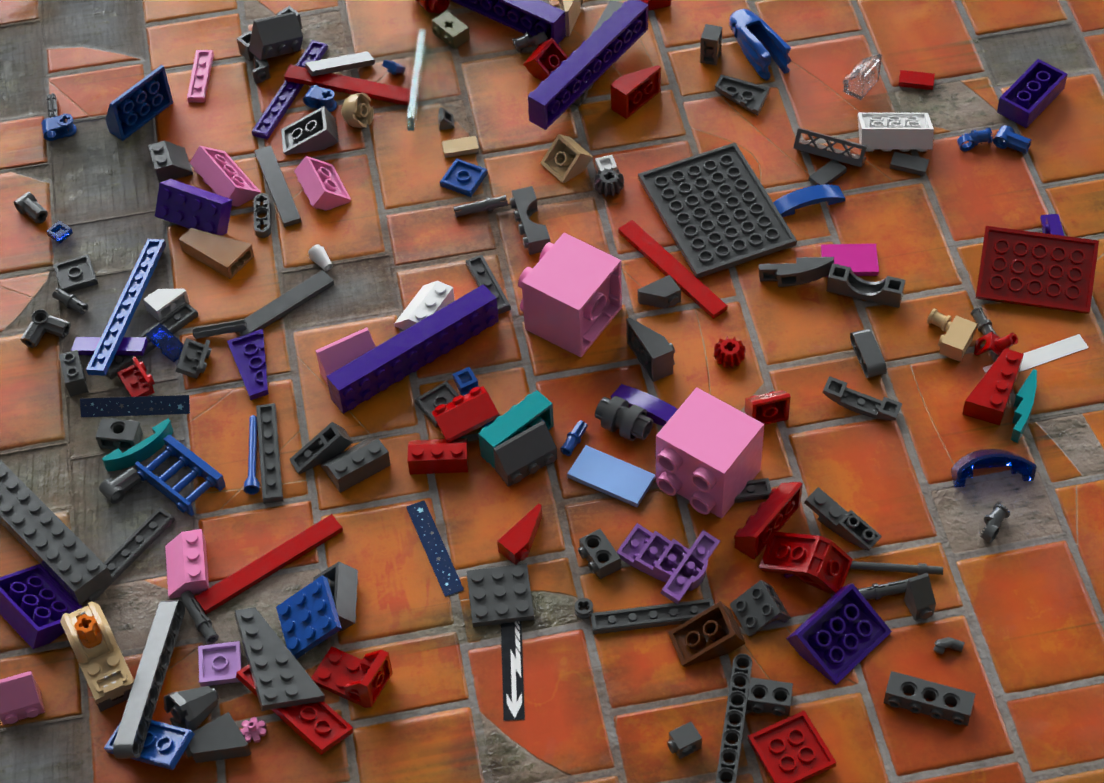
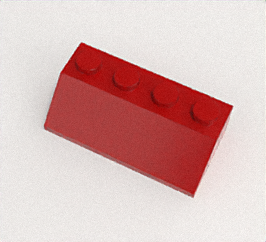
M801 482L781 483L777 489L774 488L766 502H761L754 516L750 515L746 525L735 533V548L755 560L768 545L772 532H779L800 507L803 484Z

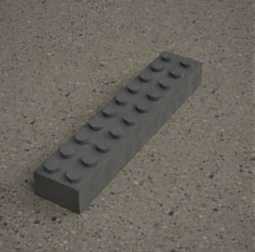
M0 460V523L81 605L90 596L113 581L108 567Z

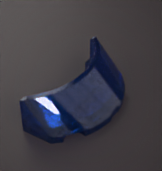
M982 449L971 452L959 459L951 468L954 487H964L966 479L973 477L972 469L1010 466L1012 474L1018 472L1022 475L1023 481H1033L1037 465L1007 450Z

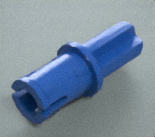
M580 420L577 422L573 430L567 434V439L560 448L563 454L571 456L576 445L581 442V437L588 427L584 421Z

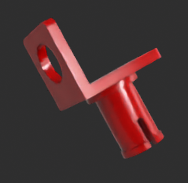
M990 332L975 341L974 354L978 356L988 350H992L1000 356L1005 348L1009 349L1010 346L1018 343V337L1016 334L1010 333L1000 338L993 332ZM986 341L985 346L980 349L981 343Z

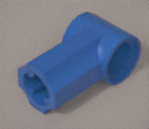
M1007 125L1001 126L993 138V143L996 147L1001 149L1010 147L1025 154L1032 142L1031 139L1016 134Z

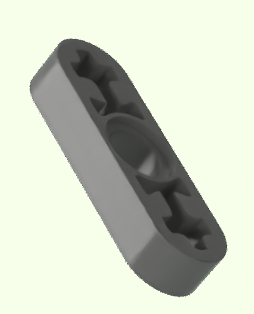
M261 193L253 199L254 230L257 237L266 238L271 234V203L269 196ZM262 213L267 214V215H266L265 217H263V218H259V217H258L259 214H262Z

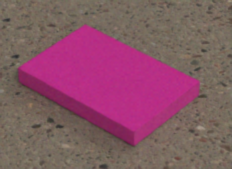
M876 244L821 245V257H834V264L851 267L856 276H879Z

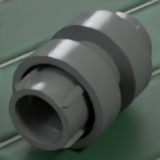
M614 396L612 399L603 397L600 400L595 411V418L601 420L602 428L611 432L620 429L619 435L629 441H633L636 438L641 440L647 438L653 426V419L647 417L646 409L635 404L628 408L629 402L618 396Z

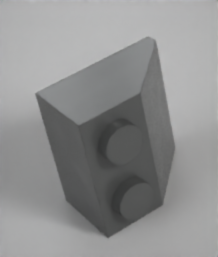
M167 141L148 145L159 183L169 179L175 180L193 175L185 148Z

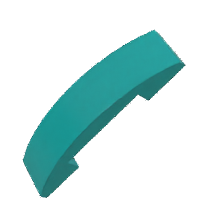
M169 418L152 427L153 435L122 453L118 448L104 456L102 461L107 472L134 466L137 461L140 463L160 450L165 445L164 438L169 434L172 435L174 432Z

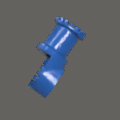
M990 128L980 131L972 130L971 133L959 136L957 143L962 151H969L978 143H992L993 136L991 135L993 134H991Z

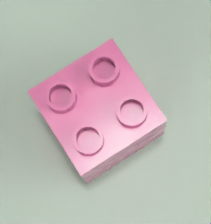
M563 233L555 244L547 243L541 251L539 262L534 268H525L519 277L518 286L522 288L523 295L520 310L524 312L525 329L579 357L584 355L622 308L621 260L566 233Z
M696 387L656 435V483L658 487L668 495L674 496L677 493L688 499L691 506L699 513L707 515L711 512L722 519L734 504L736 496L746 487V483L749 480H753L761 470L764 424Z

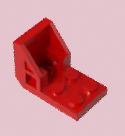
M772 532L759 568L765 572L794 574L803 582L834 595L843 587L853 559L832 540L825 537Z
M331 646L311 678L317 686L364 708H369L373 706L393 672L389 653L386 651L378 650L367 653L361 660Z

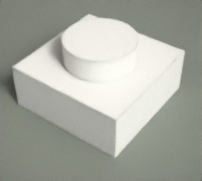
M612 155L595 158L598 170L603 171L604 168L607 170L611 168L617 170V165Z

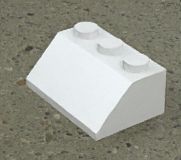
M440 281L424 285L394 323V326L406 330L454 302L453 287Z

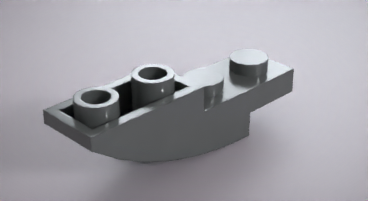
M834 257L796 258V263L759 264L760 282L778 281V287H786L821 279L829 275L832 263L834 264Z
M819 487L804 502L819 515L817 520L843 539L869 551L882 537L852 510L847 512Z

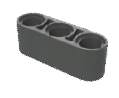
M865 329L850 333L852 347L866 378L886 374V363L872 331Z

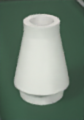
M315 245L308 251L309 258L324 271H328L333 267L324 247Z

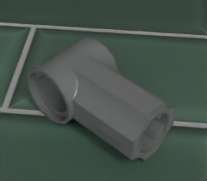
M27 192L14 201L16 209L21 214L28 215L35 223L46 221L48 212L37 202L32 193Z
M130 467L116 478L104 480L100 484L99 490L111 503L115 504L124 498L125 492L141 482V477L133 467Z

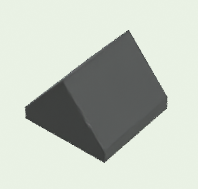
M442 107L439 108L438 114L439 130L454 128L453 114Z

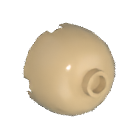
M357 93L345 99L341 114L348 125L355 128H366L367 124L370 125L372 123L374 110L373 107H370L369 102H371V99L367 94Z

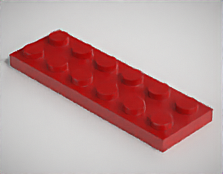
M248 664L236 672V678L258 697ZM324 701L272 709L277 716L320 755L353 733V727Z

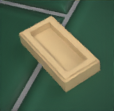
M476 136L442 141L445 158L479 153Z

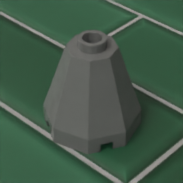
M209 686L172 692L164 696V709L167 714L171 712L173 717L170 718L173 726L195 731L218 705L217 699H219L217 691Z

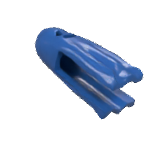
M747 9L733 12L729 18V26L742 52L756 72L763 79L769 80L770 72L768 66L771 63L772 57L783 73H788L790 69L787 66L791 62L788 53L791 47L755 13Z

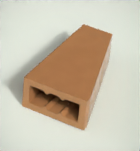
M190 228L179 238L183 252L229 279L254 257L251 244Z

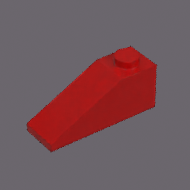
M538 503L497 540L498 552L514 565L524 561L530 553L543 517L541 504Z

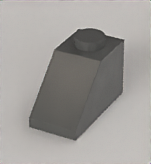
M670 275L638 289L639 304L665 309L681 301V289Z
M928 573L910 578L907 582L904 602L914 620L927 619L934 614L936 602Z

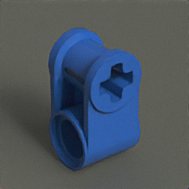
M312 85L303 97V102L311 108L319 109L325 106L329 112L337 108V102L334 100L335 94L331 89Z
M70 114L46 118L41 123L43 136L47 141L70 137L77 132Z

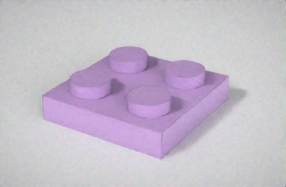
M240 641L198 646L199 684L201 687L240 682L236 678V672L242 669Z

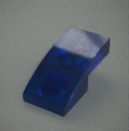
M158 324L146 334L147 339L159 347L161 353L171 361L175 362L180 358L183 344L162 324Z

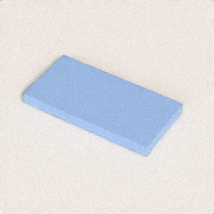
M585 445L567 473V478L638 507L655 480V474Z

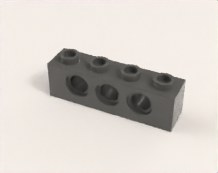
M891 671L883 703L895 708L908 709L913 713L930 715L935 719L949 720L957 725L968 726L975 693ZM904 693H910L912 696H907ZM926 698H929V699H931V700H933V701H932V702H929V701H926L925 699H926ZM946 704H951L954 707H948Z

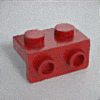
M136 357L132 358L134 365L117 372L118 378L130 397L149 396L155 393L152 386L155 382L151 374H146L147 369L142 361L139 362Z

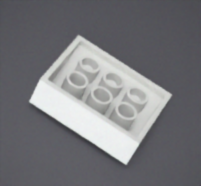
M858 113L859 142L867 146L866 151H874V149L892 151V149H899L906 152L910 151V149H917V151L925 152L933 147L934 128L928 113Z

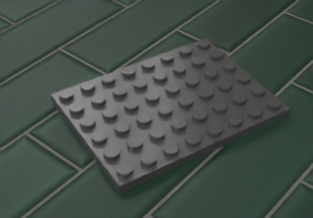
M736 143L638 174L640 183L697 279L797 244L793 233Z

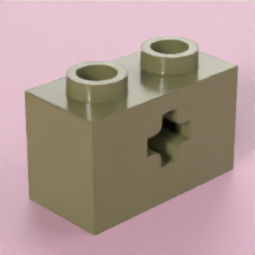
M446 11L432 20V32L434 35L441 38L445 44L450 45L453 49L470 40L469 27L450 12Z

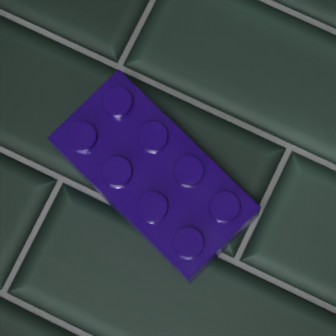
M1037 59L999 98L997 113L1027 128L1064 90L1068 74Z
M169 179L159 183L155 217L189 229L193 228L222 236L227 234L232 199Z

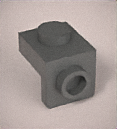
M253 56L256 69L252 70L255 84L271 78L270 67L266 59L260 60Z

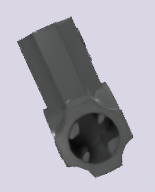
M43 309L36 310L32 314V321L21 337V341L28 347H36L46 332L60 337L67 336L71 324L68 321L48 315L47 311Z

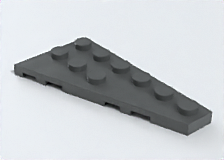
M255 607L235 610L236 623L262 711L324 701L325 695L259 611Z

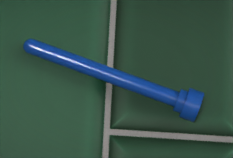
M255 415L249 418L248 478L244 481V492L247 494H257L260 489V483L256 478L257 417Z

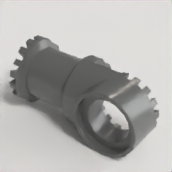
M545 31L531 37L529 32H526L525 35L517 39L513 38L512 41L516 45L514 47L520 53L522 49L528 46H536L548 40Z
M1000 503L995 504L993 511L984 517L987 528H983L985 531L982 530L983 533H981L980 537L989 543L997 536L1001 522L1010 516L1008 508L1006 509V506L1003 507L1004 505Z

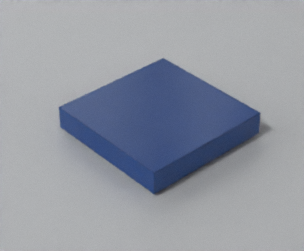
M456 158L441 179L440 186L472 197L488 174V171L485 168Z

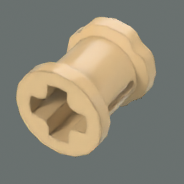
M934 308L929 314L927 324H934L940 327L942 331H945L952 316L943 315Z

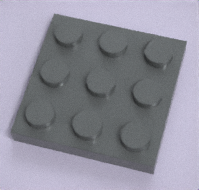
M527 563L467 571L473 627L534 620Z

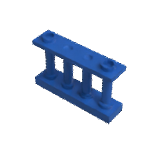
M169 434L164 438L166 445L164 452L146 467L138 461L135 463V466L142 481L146 480L174 502L181 512H186L192 516L194 511L191 503L210 487H215L221 491L226 485L222 474ZM170 456L177 457L178 461L159 478L152 473ZM183 466L191 468L192 471L172 488L165 483ZM201 476L205 479V482L186 498L179 494L196 477Z

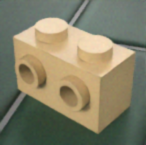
M955 316L953 322L949 321L945 330L946 334L941 335L939 339V354L961 362L975 336L977 323Z

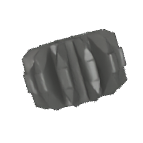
M604 168L603 171L598 170L597 175L594 177L595 190L599 192V195L605 194L606 197L608 195L614 197L615 193L620 194L624 187L623 174H620L619 169L613 170V168L610 170Z

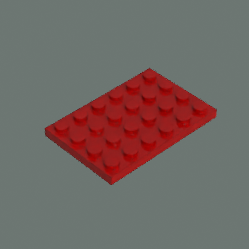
M986 226L975 299L1089 314L1099 240Z

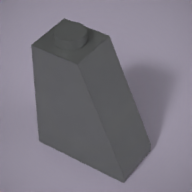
M229 712L193 731L195 735L185 750L187 757H193L196 763L251 755L247 741Z

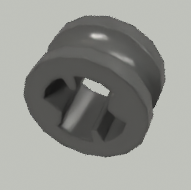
M581 598L575 602L576 616L580 619L589 618L590 613H593L592 602L587 598ZM587 606L588 610H580V607L585 608Z

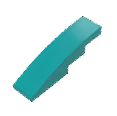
M1036 369L1031 371L1015 398L1014 407L1017 409L1012 421L1015 427L1013 428L1011 440L1016 443L1019 442L1031 415L1037 387Z

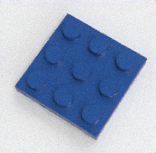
M320 576L276 606L286 646L296 659L342 629L329 582L325 576Z

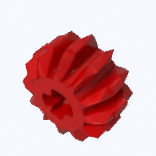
M727 336L725 340L720 339L714 346V359L717 360L718 365L723 364L724 368L726 366L731 368L734 365L740 366L741 362L745 359L746 348L743 346L742 340L736 341L735 337L729 339Z

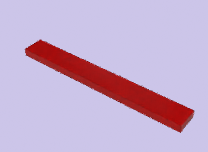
M289 65L284 76L285 81L309 86L317 85L325 89L348 94L365 93L372 99L411 107L416 106L420 96V91L334 73L311 76L305 67Z
M633 220L618 228V233L665 276L670 275L679 288L709 316L714 319L727 310L728 306Z
M331 514L195 596V599L204 613L208 614L343 532V527Z

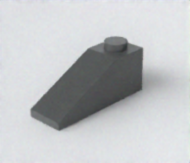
M331 422L292 456L290 461L297 473L301 474L342 453L353 442L344 428Z

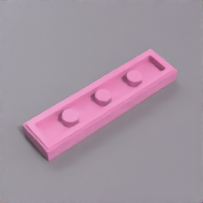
M196 50L187 101L190 103H205L214 56L213 50Z

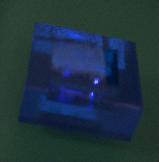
M60 220L46 231L47 235L59 244L73 234L72 229Z

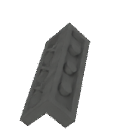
M798 128L793 149L862 167L866 160V145ZM801 133L807 134L811 141L800 139ZM820 138L825 139L828 146L817 144L816 140ZM836 143H840L843 145L845 151L835 149L833 145ZM854 147L862 149L860 155L851 153L850 150Z

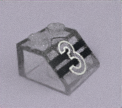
M877 54L865 58L858 65L856 64L852 72L846 75L843 80V92L862 100L879 80L882 55Z

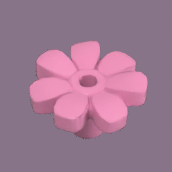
M252 717L250 721L244 720L242 722L243 728L240 729L248 743L252 739L254 743L260 742V736H265L267 732L265 722L263 720L258 722L257 717Z

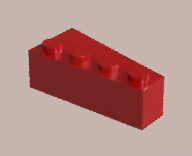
M1005 348L965 400L962 414L1000 426L1018 377L1024 354Z

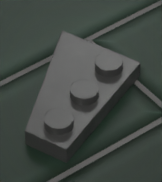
M720 75L715 85L716 92L757 116L770 90L769 87L725 75Z

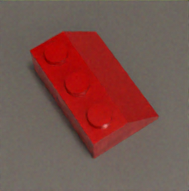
M484 386L475 387L470 390V393L464 396L459 395L453 398L452 402L446 405L441 404L432 411V415L448 443L500 416Z
M457 438L449 443L446 439L410 440L408 444L410 475L468 472V438Z

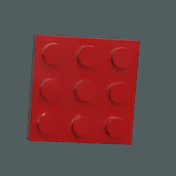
M805 710L748 735L747 738L773 783H801L836 767L837 764Z

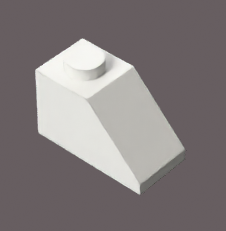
M157 289L143 299L146 310L158 321L185 302L189 303L185 289Z

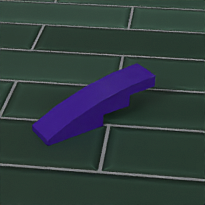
M621 384L610 396L611 399L614 396H618L629 402L628 408L635 404L646 409L647 417L653 419L654 424L664 426L678 410L653 395Z

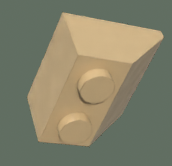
M558 134L540 163L562 183H566L583 172L593 156L571 137Z

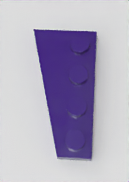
M263 329L228 340L229 349L250 400L268 395Z

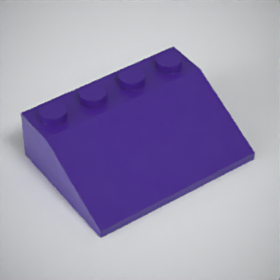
M41 564L0 577V615L32 649L49 644L65 633L60 623L62 615L65 613L70 614L83 608Z
M851 583L839 589L786 639L802 658L836 685L892 631L854 584Z

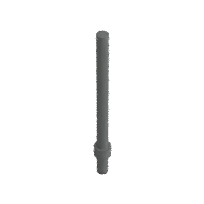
M852 561L850 569L943 575V567L927 566L925 563L908 565Z

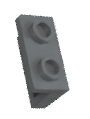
M186 338L175 372L195 379L198 378L200 373H204L207 363L204 361L205 358L208 359L212 349L209 347L210 340H206L205 344Z

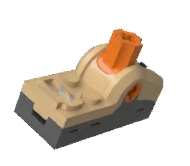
M90 602L88 606L70 614H63L60 623L100 712L128 700L134 679L100 605Z

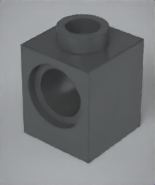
M689 722L669 732L667 745L671 753H676L677 757L681 759L702 748V737L693 723Z

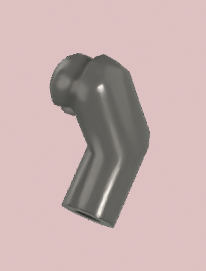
M946 637L936 640L933 650L939 654H943L945 648L962 652L965 642Z

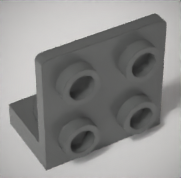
M762 580L730 603V607L746 634L750 637L774 619H779L784 623L791 619L773 587Z

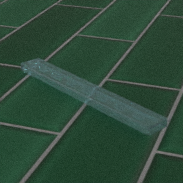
M420 29L418 34L407 112L408 131H414L426 48V29Z

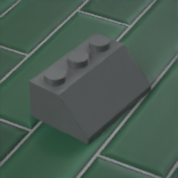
M291 12L255 20L248 50L260 60L300 51L303 34L296 13Z
M544 421L493 448L495 470L508 487L520 482L526 476L536 473L540 468L552 464L557 459V447Z
M370 437L320 465L341 493L389 467L391 463L389 452L378 438Z
M337 562L315 576L313 581L320 576L327 577L342 627L339 631H343L355 624L358 570Z

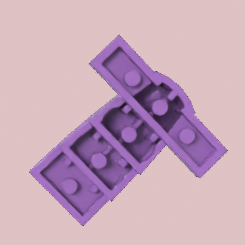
M637 523L619 547L617 553L624 562L665 582L666 584L660 594L678 604L687 590L692 591L703 582L708 559L719 545L720 540L703 530L689 550L674 538L670 541L656 530L652 533Z

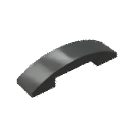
M829 376L822 393L837 404L868 417L896 420L902 403L886 397L881 401L846 387V382Z

